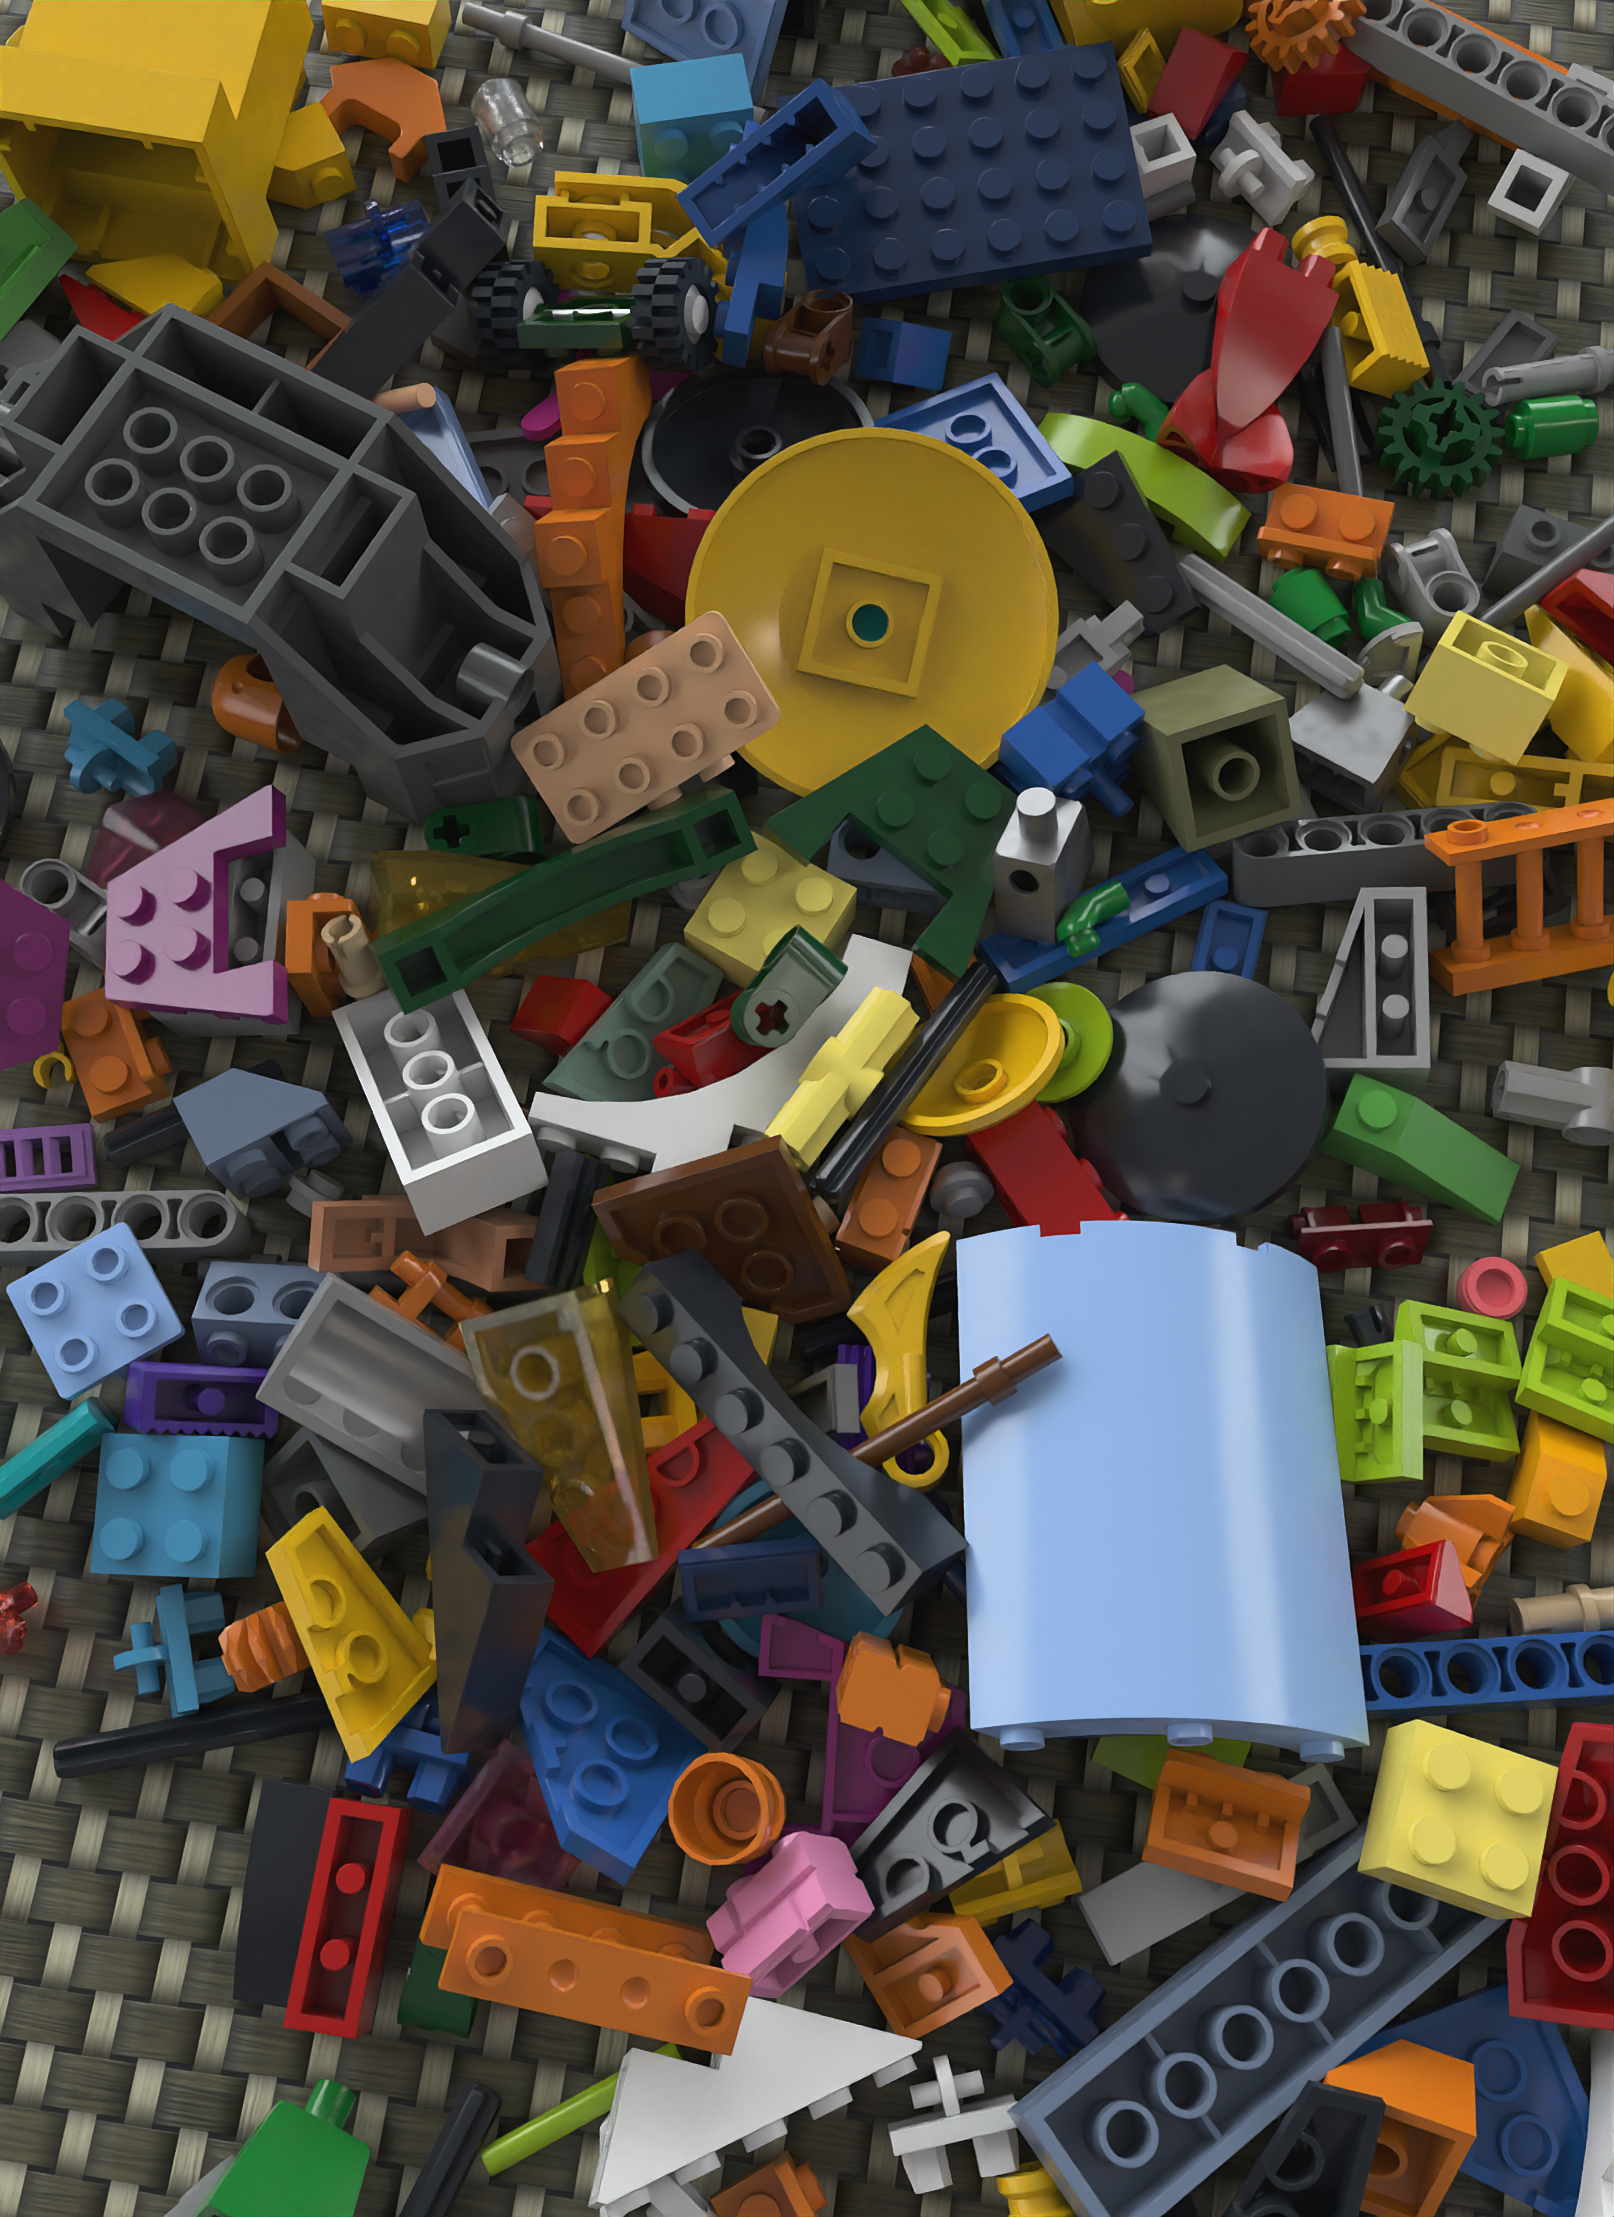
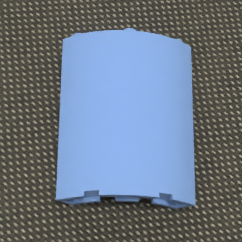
M1128 1220L1080 1221L1081 1234L1041 1237L1040 1226L1035 1225L957 1240L960 1385L974 1377L972 1369L996 1355L1000 1360H1003L1047 1333L1052 1336L1063 1355L1061 1359L1016 1385L1018 1392L995 1406L988 1401L961 1417L965 1540L969 1543L968 1548L965 1550L971 1729L1000 1739V1748L1011 1751L1038 1750L1045 1747L1044 1738L1108 1734L1167 1735L1168 1743L1175 1746L1206 1745L1213 1742V1737L1273 1745L1300 1753V1760L1304 1762L1327 1763L1343 1760L1345 1758L1344 1749L1370 1746L1317 1267L1301 1256L1268 1242L1258 1246L1257 1251L1237 1246L1236 1233L1166 1222Z

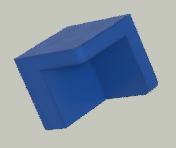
M864 316L854 376L939 391L943 386L952 332L903 321Z

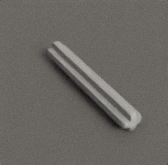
M1189 554L1182 562H1179L1199 602L1341 699H1349L1355 691L1362 687L1364 683V669L1198 556Z

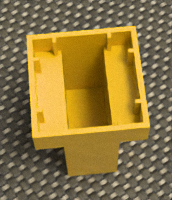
M33 0L19 47L0 45V170L16 199L20 201L23 198H28L34 201L79 245L69 259L104 264L174 253L194 266L197 264L205 265L218 276L222 284L236 286L244 277L249 276L264 260L270 263L279 232L265 197L314 28L306 0Z

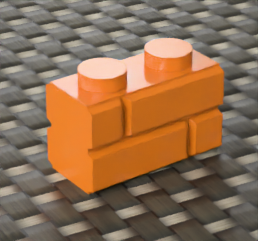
M894 1127L860 1175L835 1239V1251L838 1258L880 1274L887 1266L904 1254L926 1198L928 1187H930L932 1177L938 1167L943 1144L902 1127Z
M859 1631L852 1638L836 1687L838 1713H840L841 1722L870 1732H874L879 1726L882 1727L883 1736L916 1747L920 1741L924 1740L927 1730L939 1732L946 1715L951 1690L945 1688L946 1679L939 1677L930 1654L902 1644L894 1650L890 1640Z

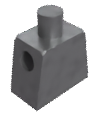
M1392 674L1378 689L1363 683L1362 687L1355 691L1349 699H1341L1326 689L1289 718L1297 777L1300 783L1359 815L1378 813L1416 747L1418 726L1414 721L1416 716L1402 709L1414 685L1407 678L1398 674Z
M1041 787L1027 789L1018 796L1017 807L995 849L993 858L996 931L998 933L1056 945L1058 941L1056 929L1069 904L1077 899L1095 861V852L1086 808L1079 801L1055 797L1050 790ZM1032 884H1039V889L1031 892Z

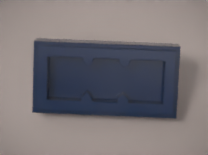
M814 1536L678 1550L685 1623L824 1609L818 1540Z

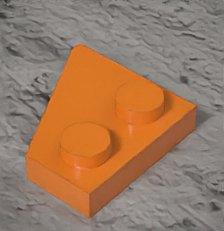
M920 1912L871 1944L860 1939L853 1932L842 1940L843 1945L894 2033L915 2040L998 1996L1014 1982L973 1915Z

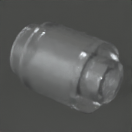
M500 78L485 82L472 100L471 111L492 152L498 159L503 160L510 167L528 165L540 155L543 149V128L522 88L515 80Z

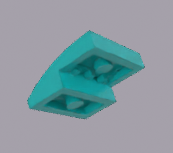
M93 1396L87 1398L0 1467V1519L5 1520L101 1444L102 1433L116 1432L112 1424L118 1418L104 1400Z

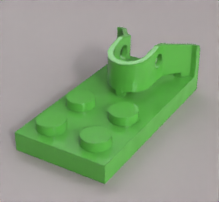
M28 198L21 199L0 213V341L79 247L34 201Z

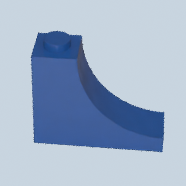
M819 77L675 197L709 248L716 250L750 223L788 199L810 188L822 184L835 183L879 146L846 96Z

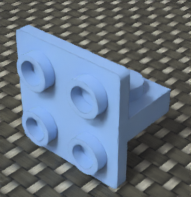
M124 1222L117 1223L14 1281L6 1289L59 1395L66 1400L75 1399L115 1375L127 1382L128 1366L131 1361L152 1362L149 1355L176 1341L185 1334L183 1324L132 1229Z

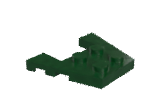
M924 724L769 818L764 824L761 833L804 867H807L844 821L847 820L948 899L947 904L915 942L911 951L956 985L966 972L995 888L993 863L995 849L1017 807L1018 796L935 730Z

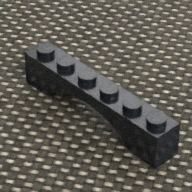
M697 1249L643 1266L616 1308L615 1314L884 1616H890L934 1590L968 1548L969 1543L921 1492L890 1479L854 1457L824 1434L792 1402L772 1377L754 1347L743 1318L739 1294Z

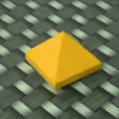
M1148 27L1139 30L1117 62L1121 87L1138 114L1147 112L1149 103L1167 65Z

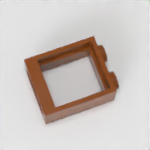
M265 260L249 276L244 277L238 282L233 293L211 315L203 318L239 337L247 339L277 307L281 308L330 341L304 368L308 371L314 367L352 320V318Z

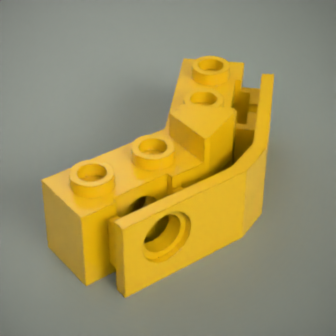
M555 171L556 196L536 195L533 233L534 260L545 263V269H551L555 275L552 284H559L560 289L631 293L633 285H640L636 274L639 268H645L644 262L648 259L696 257L703 259L705 266H710L714 273L711 282H717L719 287L715 301L724 300L730 302L733 287L725 286L729 258L722 257L723 244L716 250L709 248L675 197L688 186L687 184L669 178ZM652 230L669 231L675 235L680 236L681 238L679 240H676L663 233ZM594 233L606 238L591 239L583 235ZM785 271L784 295H783V302H782V308H781V314H780V315H782V314L784 313L785 294H786V283H787V272H786V271ZM756 317L747 360L753 359L764 350L766 337L770 327L775 322L774 320ZM714 337L719 346L717 352L713 354L722 362L723 339Z

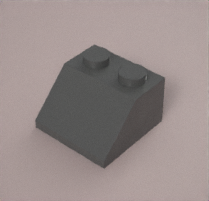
M302 1426L263 1467L260 1514L276 1542L306 1514L323 1505L363 1559L370 1565L405 1543L428 1521V1504L425 1495L305 1426Z

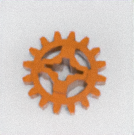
M1262 0V2L1249 6L1248 12L1254 21L1245 27V32L1252 40L1249 45L1263 63L1266 62L1272 71L1277 73L1285 66L1290 74H1296L1302 61H1307L1313 69L1318 66L1319 54L1326 50L1333 56L1339 51L1336 42L1341 36L1353 37L1356 31L1350 22L1353 18L1365 15L1367 9L1361 0Z

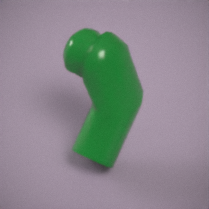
M1134 382L1122 384V390L1111 393L1108 399V406L1114 418H1117L1119 422H1126L1135 416L1143 425L1146 439L1156 443L1155 439L1161 424L1169 413L1168 407L1140 383Z
M1368 579L1354 586L1359 632L1367 643L1391 627L1413 622L1409 617L1386 607L1382 581Z
M1118 880L1075 899L1069 904L1056 929L1058 940H1064L1068 955L1077 958L1098 948L1100 938L1092 926L1130 908L1128 895Z

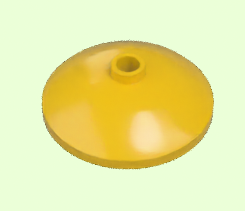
M1013 993L990 995L897 1124L904 1129L922 1135L952 1137L990 1128L1021 1111L1047 1086L1062 1059L1065 1035L1055 1012L1045 1002L1028 995ZM927 1021L910 1034L896 1055L892 1056L884 1068L883 1073L885 1075L881 1079L880 1085Z

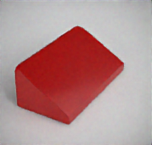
M745 988L734 992L657 1034L652 1039L654 1049L699 1088H704L730 1077L778 1048L749 1045L741 1041L732 1031L729 1020L730 1009L735 999ZM773 1006L756 1007L754 1012L761 1019L756 1029L772 1030L775 1023L769 1018V1013Z
M1447 1539L1357 1563L1354 1567L1352 1589L1357 1633L1377 1643L1394 1644L1473 1625L1472 1607L1454 1543Z

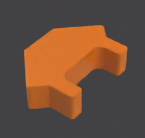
M394 56L331 66L330 74L333 87L322 98L320 103L339 138L350 126L362 125L393 143L388 152L394 176L404 183H409L421 168L429 162L424 135L447 131L437 81Z

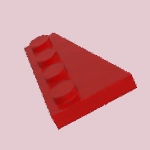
M705 1417L649 1456L648 1460L635 1470L603 1488L597 1493L596 1497L570 1515L563 1516L543 1530V1534L524 1546L556 1581L546 1614L589 1659L600 1656L678 1567V1550L692 1549L691 1544L705 1536L725 1508L758 1475L754 1468L708 1417Z

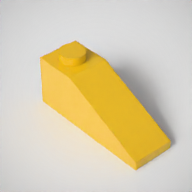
M1535 603L1524 612L1532 646L1570 664L1555 701L1548 711L1552 730L1569 747L1565 751L1564 756L1568 760L1614 765V667L1545 609Z
M1445 746L1435 808L1517 801L1528 804L1538 812L1613 798L1614 765L1522 755L1515 766L1505 760L1500 763L1488 761L1475 754L1471 749ZM1614 834L1604 836V842L1614 843Z

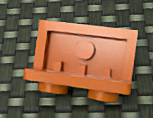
M1170 1748L1167 1750L1154 1785L1141 1860L1286 1903L1293 1889L1300 1823L1310 1804L1311 1789L1307 1786L1290 1782L1276 1773L1256 1772L1218 1761L1204 1752H1186Z

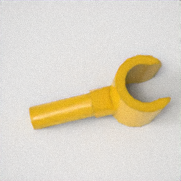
M61 1038L59 1049L40 1056L33 1067V1075L36 1082L52 1090L50 1070L58 1062H62L65 1066V1077L68 1083L75 1084L79 1080L71 1057L65 1055Z

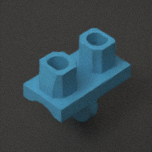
M113 697L93 709L78 699L64 708V716L72 724L71 734L67 741L68 749L64 754V758L73 764L70 771V782L73 787L84 794H92L103 786L111 792H116L121 787L149 808L163 798L162 778L177 764V745L172 738L158 729L156 731L152 730L142 739L136 741L130 736L135 732L134 716L126 706Z
M181 1583L160 1587V1595L155 1598L162 1645L154 1646L151 1622L136 1623L130 1625L133 1650L113 1657L115 1672L136 1670L139 1695L160 1691L157 1666L165 1664L172 1718L195 1714L199 1710V1706L215 1702L231 1695L235 1691L234 1678L232 1675L228 1676L221 1657L193 1662L189 1637L224 1630L225 1617L221 1592L194 1591L183 1593Z

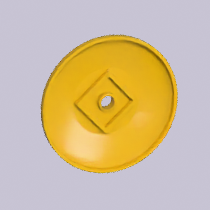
M862 427L842 429L817 435L790 446L772 456L752 471L731 492L706 529L695 555L685 602V626L709 611H718L725 617L781 710V719L777 725L736 751L763 776L802 797L809 795L924 724H927L980 767L987 770L998 760L1002 734L1039 705L1050 678L1058 642L1059 609L1052 565L1044 542L1033 520L1018 498L1001 479L982 463L962 450L920 433L894 428ZM867 605L879 608L887 620V628L884 635L879 640L873 642L860 639L852 627L854 613L860 607Z

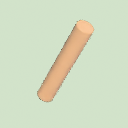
M421 383L376 393L369 401L395 414L432 407L436 401V392L430 384Z

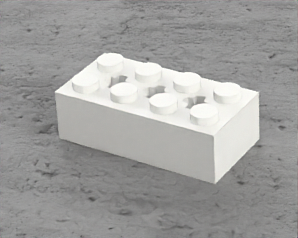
M463 988L407 1015H404L396 1004L389 989L331 1011L425 1236L548 1185L549 1179L530 1126Z

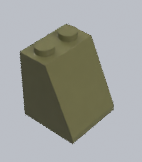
M1226 664L1129 694L1146 711L1139 735H1137L1141 739V743L1132 754L1129 765L1177 841L1187 853L1303 816L1285 697Z

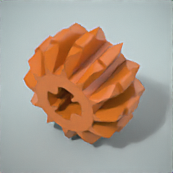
M285 1600L232 1623V1625L225 1627L218 1637L224 1654L221 1656L228 1676H233L239 1691L252 1693L311 1666Z

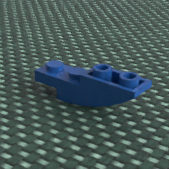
M747 120L742 141L760 127L759 123ZM731 143L729 152L738 144ZM786 201L768 211L723 243L722 257L729 258L725 286L733 287L730 302L719 301L713 335L723 339L722 363L745 368L756 317L774 321L780 318L788 245Z

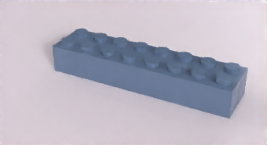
M1368 1816L1358 1824V1827L1345 1834L1294 1876L1293 1889L1286 1903L1272 1898H1267L1007 2110V2113L1078 2217H1161L1295 2102L1308 2080L1319 2082L1324 2078L1328 2071L1338 2066L1508 1919L1496 1920L1357 1872L1369 1819Z

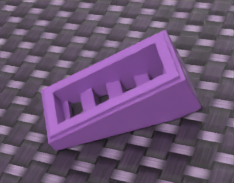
M91 1123L0 1130V1194L64 1193L99 1187L94 1126ZM71 1144L73 1172L62 1173L60 1145ZM43 1148L45 1175H35L34 1149ZM15 1153L16 1177L7 1178L6 1154Z

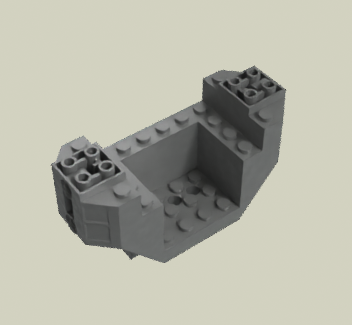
M171 302L164 305L113 342L76 324L49 360L20 366L0 392V592L15 614L64 639L76 621L92 629L126 582L260 651L300 737L354 765L369 799L419 825H423L432 813L447 806L456 807L491 802L499 798L519 796L530 778L511 749V739L516 733L565 703L553 637L531 559L394 412Z

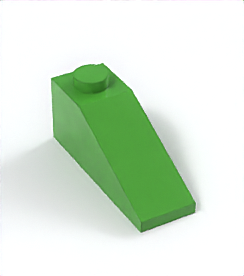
M1357 1072L1353 1074L1338 1094L1317 1150L1493 1225H1497L1501 1220L1520 1165L1419 1098Z

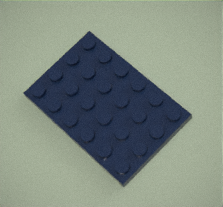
M1112 41L834 87L846 96L879 147L835 183L822 184L810 188L791 198L807 293L818 289L838 290L852 298L853 306L1151 257L1153 246ZM800 93L775 97L777 112ZM825 292L818 294L814 298H834L839 295Z

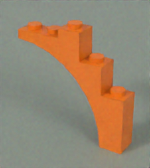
M630 351L621 356L606 358L596 357L595 354L588 355L554 372L563 436L544 446L552 511L535 522L533 529L542 588H549L565 702L624 665V652L626 649L623 610L625 504L635 444L644 421L653 409L649 368L644 364L645 357H639L637 351Z

